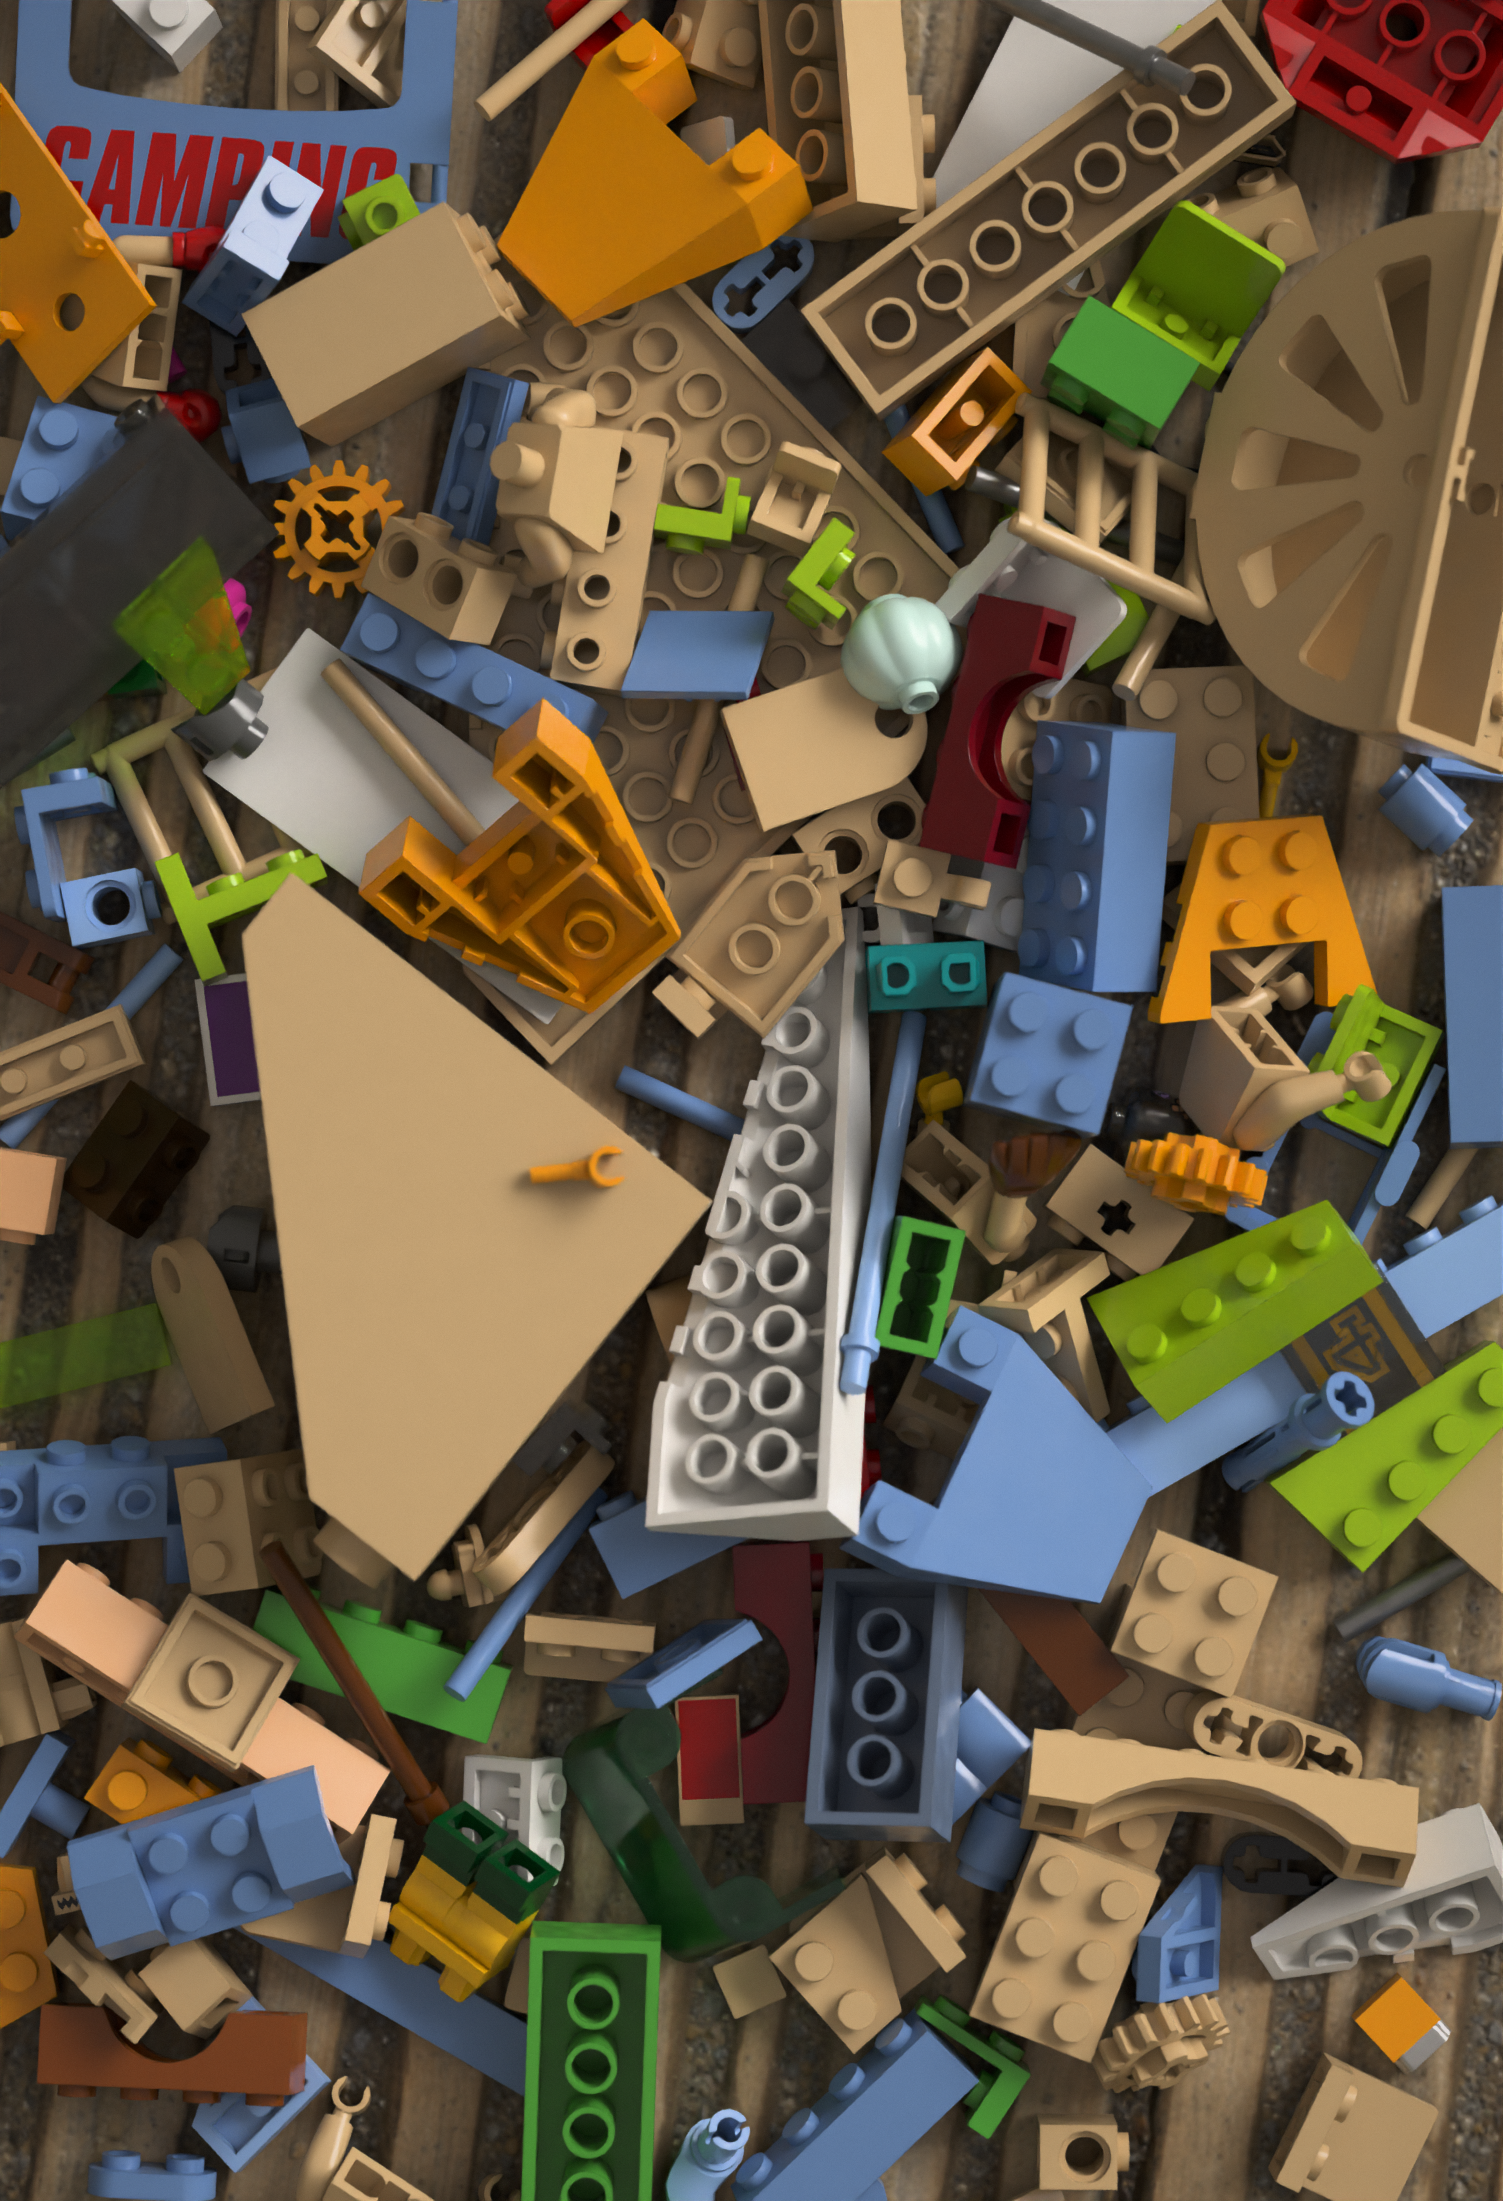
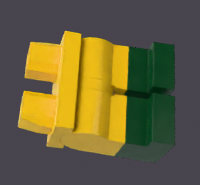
M464 1800L431 1821L422 1840L427 1845L415 1870L402 1889L399 1902L393 1906L388 1922L396 1927L390 1945V1952L409 1965L419 1966L428 1960L431 1954L444 1963L446 1966L437 1982L440 1985V1990L456 2002H463L471 1997L486 1981L508 1967L515 1954L514 1950L524 1937L561 1873L516 1838L503 1846L509 1833ZM461 1828H470L476 1831L483 1841L475 1844L459 1832ZM512 1865L522 1866L532 1874L533 1880L527 1882L509 1868Z

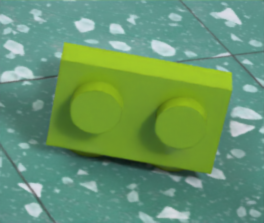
M1180 200L1171 209L1110 308L1199 361L1200 365L1191 381L1210 391L1224 370L1239 341L1280 281L1286 267L1283 260L1193 203L1187 200Z
M1360 984L1353 996L1344 994L1340 999L1330 1022V1029L1336 1031L1325 1055L1317 1052L1307 1068L1310 1070V1074L1333 1070L1338 1075L1344 1072L1345 1062L1355 1052L1366 1051L1373 1054L1382 1065V1071L1391 1082L1390 1092L1380 1100L1367 1102L1362 1100L1353 1089L1343 1093V1102L1316 1113L1322 1119L1391 1150L1446 1034L1437 1027L1385 1005L1372 988Z

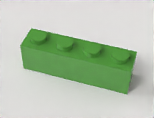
M270 1586L265 1591L253 1631L300 1658L299 1663L289 1678L290 1680L346 1698L280 1589ZM309 1586L385 1711L487 1744L514 1666L501 1661L504 1653L503 1650H500L467 1699L461 1702L449 1695L443 1686L472 1647L475 1640L468 1639L465 1649L440 1641L443 1631L428 1624L407 1619L403 1629L379 1621L382 1610L361 1602L346 1599L343 1609L319 1601L321 1590Z

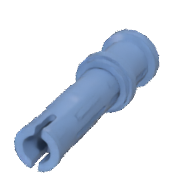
M1340 1371L1331 1375L1322 1384L1321 1391L1316 1394L1307 1393L1296 1399L1290 1406L1286 1419L1275 1424L1250 1441L1249 1444L1224 1459L1222 1473L1226 1482L1236 1491L1242 1486V1492H1248L1263 1482L1264 1479L1299 1458L1306 1451H1323L1332 1447L1341 1437L1342 1431L1345 1429H1357L1368 1423L1373 1416L1374 1401L1369 1388L1358 1376L1350 1372Z

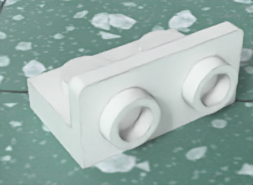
M482 1754L465 1756L463 1800L509 1833L503 1846L516 1838L553 1867L561 1871L565 1852L563 1842L560 1839L561 1809L567 1794L566 1780L562 1775V1758L548 1756L528 1759ZM462 1828V1834L475 1844L483 1841L476 1831L470 1828ZM512 1865L509 1868L525 1881L530 1882L533 1880L532 1874L526 1868L519 1865ZM559 1876L553 1886L557 1885Z

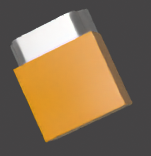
M1398 1972L1351 2015L1354 2021L1404 2074L1416 2070L1447 2041L1448 2035L1451 2033L1449 2027Z

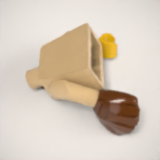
M946 1071L923 1078L916 1085L915 1093L918 1103L925 1113V1118L918 1121L917 1137L905 1149L901 1179L947 1227L966 1231L964 1242L991 1265L999 1264L1001 1261L1011 1262L1018 1259L1028 1249L1030 1243L1028 1233L1035 1227L1037 1218L1025 1205L1027 1196L1044 1188L1071 1162L1081 1147V1135L1075 1131L1065 1129L1061 1132H1032L1029 1135L1014 1136L1008 1142L996 1140L991 1145L987 1165L949 1133L950 1123L943 1119V1111L963 1104V1092L960 1082L955 1078L949 1080V1074Z

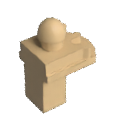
M476 1524L467 1525L465 1527L466 1540L453 1542L451 1545L456 1570L447 1571L446 1569H441L433 1573L427 1581L429 1595L440 1601L452 1600V1596L461 1595L463 1606L469 1608L505 1600L515 1584L504 1593L494 1595L472 1573V1567L483 1553L484 1546L478 1526Z

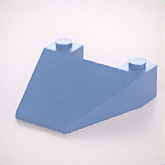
M960 1305L946 1318L937 1359L928 1357L920 1375L979 1404V1407L934 1505L931 1506L878 1480L866 1489L860 1501L859 1536L844 1537L839 1549L896 1577L1098 1605L1103 1599L1153 1487L1018 1333Z

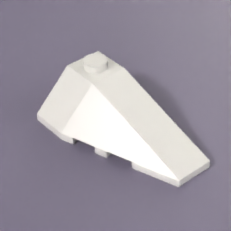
M1480 1803L1466 1808L1451 1809L1440 1817L1419 1823L1417 1826L1416 1857L1403 1888L1337 1878L1251 1936L1252 1948L1272 1978L1279 1980L1350 1970L1357 1964L1359 1957L1381 1954L1391 1955L1393 1963L1414 1961V1950L1450 1945L1452 1955L1476 1952L1503 1943V1845L1500 1837Z

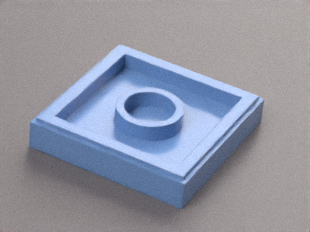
M703 1620L607 1683L608 1687L605 1690L616 1708L658 1709L761 1641L762 1637L752 1620Z

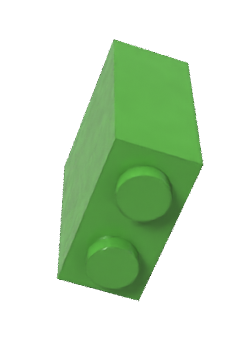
M894 1216L875 1338L879 1341L880 1347L937 1359L966 1231L905 1216Z

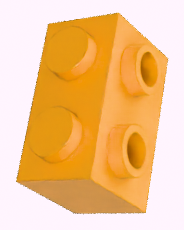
M986 347L960 362L952 369L881 453L926 497L946 486L955 491L965 483L971 467L974 465L980 466V462L976 458L988 444L991 447L997 444L1015 426L1018 419L1013 414L1015 413L1018 397L1024 392L1031 394L1033 391L989 347Z
M129 1737L118 1746L84 1796V1799L119 1823L125 1824L224 1793V1791L198 1774H194L192 1779L171 1766L170 1764L174 1760L173 1757L150 1740L141 1738L139 1742H136Z

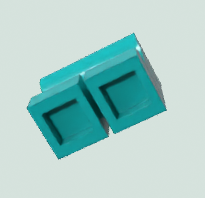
M984 940L868 946V949H865L868 1014L924 1011L927 1008H930V1011L987 1008Z

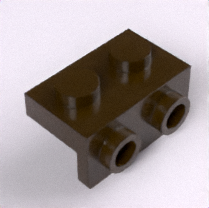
M129 1080L64 1173L62 1188L107 1223L139 1239L148 1227L158 1219L164 1204L185 1174L196 1165L200 1153L210 1140V1134L182 1117L144 1087Z

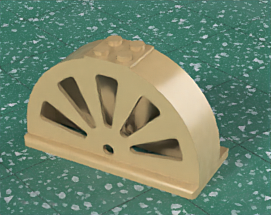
M1483 207V211L1435 212L1410 217L1383 226L1352 241L1326 258L1305 275L1276 304L1241 353L1222 393L1215 392L1211 413L1205 425V443L1198 477L1192 489V507L1189 518L1196 521L1199 560L1204 584L1214 614L1228 642L1243 664L1265 687L1284 702L1311 717L1408 753L1458 760L1494 774H1503V207Z

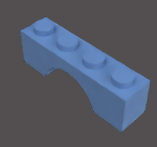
M369 592L340 648L343 653L358 664L414 691L423 692L455 706L502 731L507 730L540 699L544 698L590 738L593 744L609 713L592 698L483 646L471 642L447 639Z

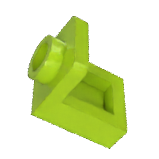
M394 174L344 198L342 202L347 212L337 216L352 249L355 251L420 215V212L403 177L400 174Z
M727 478L722 514L658 504L654 524L655 538L666 539L665 549L684 554L703 555L704 546L731 550L733 533L746 534L751 504L750 496L740 495L741 478Z

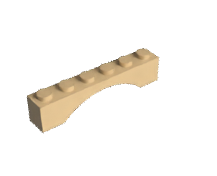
M1035 1728L1025 1763L1019 1828L1084 1838L1110 1824L1141 1815L1176 1811L1217 1814L1253 1823L1287 1838L1314 1855L1339 1878L1403 1888L1417 1852L1419 1788L1398 1785L1396 1782L1384 1778L1359 1779L1334 1775L1328 1770L1319 1768L1301 1770L1270 1765L1264 1760L1254 1758L1237 1760L1207 1755L1196 1749L1172 1750L1146 1746L1132 1739L1108 1740L1082 1736L1068 1729L1049 1731Z

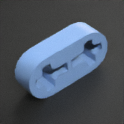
M780 236L763 250L743 257L715 287L712 298L714 314L733 333L744 334L759 328L811 275L815 255L810 240ZM777 245L784 250L790 249L793 245L800 249L797 255L799 270L793 272L791 269L784 267L771 280L764 275L775 262L772 248ZM756 282L763 287L752 299V307L755 311L753 315L748 317L740 311L732 317L726 313L730 306L729 298L726 295L727 292L733 289L741 295Z

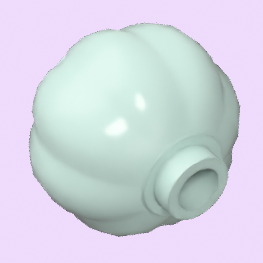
M888 594L869 602L854 620L842 646L840 663L847 680L854 690L862 697L880 705L878 708L883 710L902 709L906 714H919L934 707L939 701V695L944 693L949 687L960 667L963 646L955 624L948 622L945 613L938 606L919 597Z

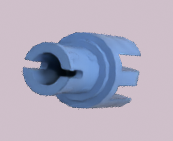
M1374 1636L1364 1641L1357 1650L1356 1667L1359 1677L1367 1692L1377 1699L1425 1714L1429 1713L1432 1709H1436L1440 1704L1480 1716L1487 1721L1494 1717L1498 1709L1502 1694V1684L1500 1681L1485 1679L1450 1668L1449 1661H1447L1443 1652L1396 1638H1384L1381 1636Z

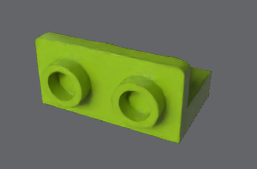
M835 517L787 578L781 590L783 594L789 597L785 608L813 630H816L820 623H823L832 630L846 611L843 605L818 587L819 584L829 592L856 555L847 548L855 532Z

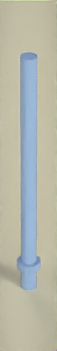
M907 1011L901 1016L849 1333L841 1337L840 1350L845 1355L840 1389L851 1395H861L866 1392L870 1363L876 1361L879 1354L880 1343L875 1338L927 1021L925 1015L916 1011Z

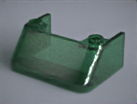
M724 1665L658 1709H620L574 1736L568 1743L563 1755V1771L567 1781L648 1924L662 1925L661 1946L663 1950L673 1959L684 1963L699 1962L757 1940L846 1889L844 1875L838 1865L777 1899L773 1890L765 1881L751 1875L732 1877L711 1889L652 1786L648 1776L669 1765L676 1757L681 1744L680 1727L668 1705L724 1674Z

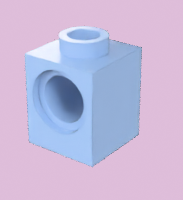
M137 868L60 883L73 947L82 950L155 934L152 919L162 917L158 889L155 880L144 881L143 872ZM110 891H124L130 901V910L127 917L116 925H106L98 913L100 900Z

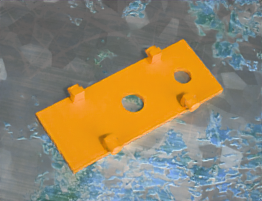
M0 82V194L10 192L17 199L21 213L19 225L14 233L6 238H0V346L7 339H10L52 402L61 404L157 305ZM76 294L84 304L85 314L80 326L73 331H68L61 322L60 309L68 296Z

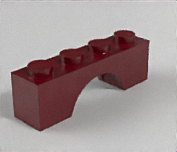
M979 593L975 611L967 625L968 642L961 671L952 688L951 698L953 705L946 734L937 751L936 761L938 768L931 797L922 813L921 824L923 831L919 847L1012 869L1017 868L1031 806L1016 794L1005 775L1001 756L1003 733L1010 715L1025 696L1038 687L1062 680L1076 616L1045 606Z
M809 1540L740 1542L732 1546L735 1611L751 1616L767 1626L780 1641L789 1665L787 1688L778 1707L765 1721L741 1733L743 1804L806 1802L816 1680L814 1656L818 1655L821 1618H813L812 1592H823V1553L810 1554Z

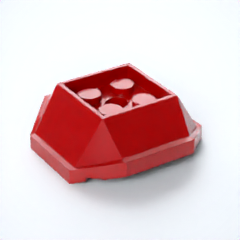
M1268 0L1261 12L1260 20L1277 76L1296 101V106L1393 164L1479 148L1503 109V0ZM1395 15L1408 17L1416 25L1418 36L1410 41L1395 39L1387 30L1386 19Z

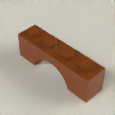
M81 2002L43 2004L40 2011L37 2084H58L57 2096L96 2097L97 2086L120 2087V2099L158 2100L159 2089L183 2090L182 2102L221 2103L222 2092L246 2093L245 2105L284 2106V2095L299 2093L305 2089L308 2013L242 2010L229 2013L220 2033L206 2049L189 2059H176L156 2053L140 2040L135 2045L120 2031L127 2022L106 2004H102L101 2007L93 2003Z

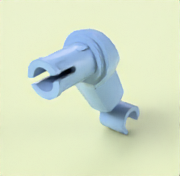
M732 2109L721 2110L712 2118L701 2120L690 2129L664 2183L667 2201H715V2192L730 2177L743 2159L744 2144L749 2138L750 2129L746 2127L740 2130L742 2124L747 2121L741 2113Z

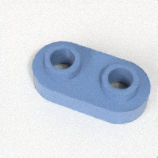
M108 2150L102 2152V2161L93 2162L88 2165L87 2192L91 2195L107 2198L160 2201H206L216 2197L217 2170L213 2167L204 2166L205 2157L202 2155L175 2153L166 2156V2163L140 2162L141 2153Z

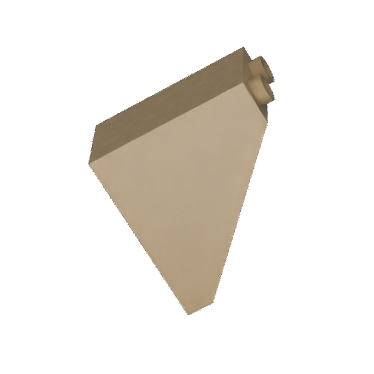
M291 872L242 934L308 1492L309 1498L332 1516L313 1541L343 1569L364 1584L376 1589L382 1580L387 1579L395 1567H398L415 1581L434 1562L713 1205V1202ZM605 1146H613L623 1152V1154L618 1156H600L596 1162L598 1174L605 1179L625 1176L623 1181L608 1189L598 1188L592 1185L589 1180L575 1181L573 1179L535 1184L531 1182L530 1167L587 1160L592 1153Z

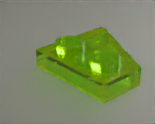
M201 536L111 623L115 631L203 715H206L251 671L214 552Z

